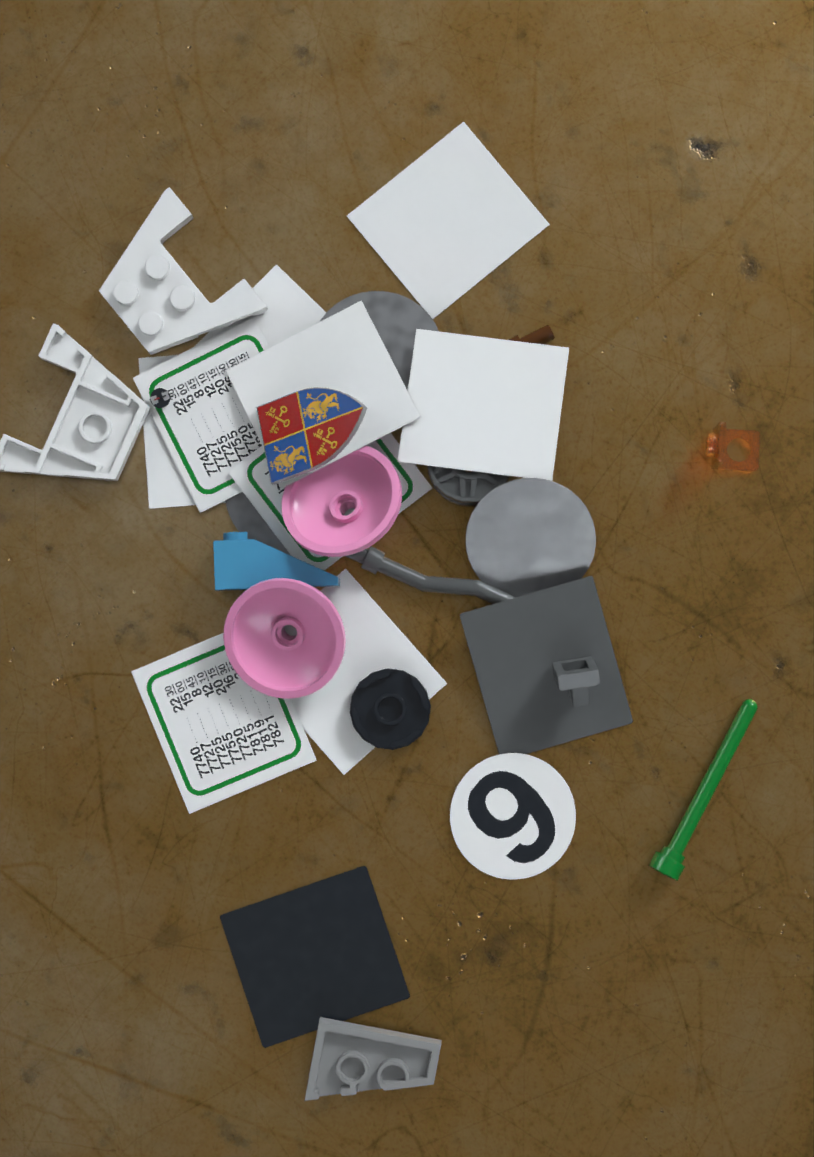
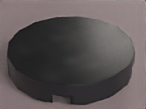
M387 668L372 672L359 682L352 695L350 716L353 727L364 741L377 748L395 750L409 746L423 734L429 723L431 704L427 690L416 677L403 670Z

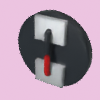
M157 388L151 393L150 401L154 407L164 408L170 402V394L163 388Z

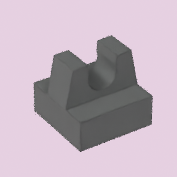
M593 657L552 662L553 675L559 691L568 690L573 707L590 705L588 687L600 685L599 670Z

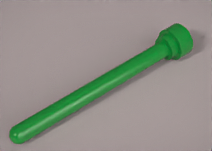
M746 699L741 704L668 847L663 846L660 852L656 851L648 865L675 881L679 880L685 868L682 865L685 859L682 854L758 709L757 703L754 700Z

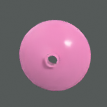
M364 446L286 486L282 496L284 523L295 541L312 553L328 557L356 554L378 542L392 527L402 502L401 481L394 466L385 455L372 447ZM355 509L351 514L344 516L347 510Z
M275 578L251 586L233 603L224 625L225 651L233 669L249 686L268 696L291 699L307 696L318 691L332 679L344 657L346 644L345 630L337 609L322 592L299 580ZM291 625L295 627L297 635L291 636L287 634L285 626Z

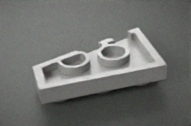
M320 1017L304 1101L317 1100L320 1096L341 1094V1096L356 1095L360 1091L375 1089L387 1091L434 1085L442 1040Z

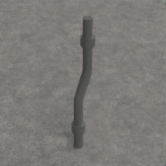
M372 546L369 549L346 556L361 563V568L375 575L379 571L422 592L476 596L491 604L516 598L480 580L426 576L384 557L385 552Z

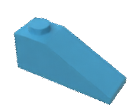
M248 532L223 533V540L213 541L215 590H247L259 582L275 578L299 580L313 587L340 586L339 577L260 541L248 539Z

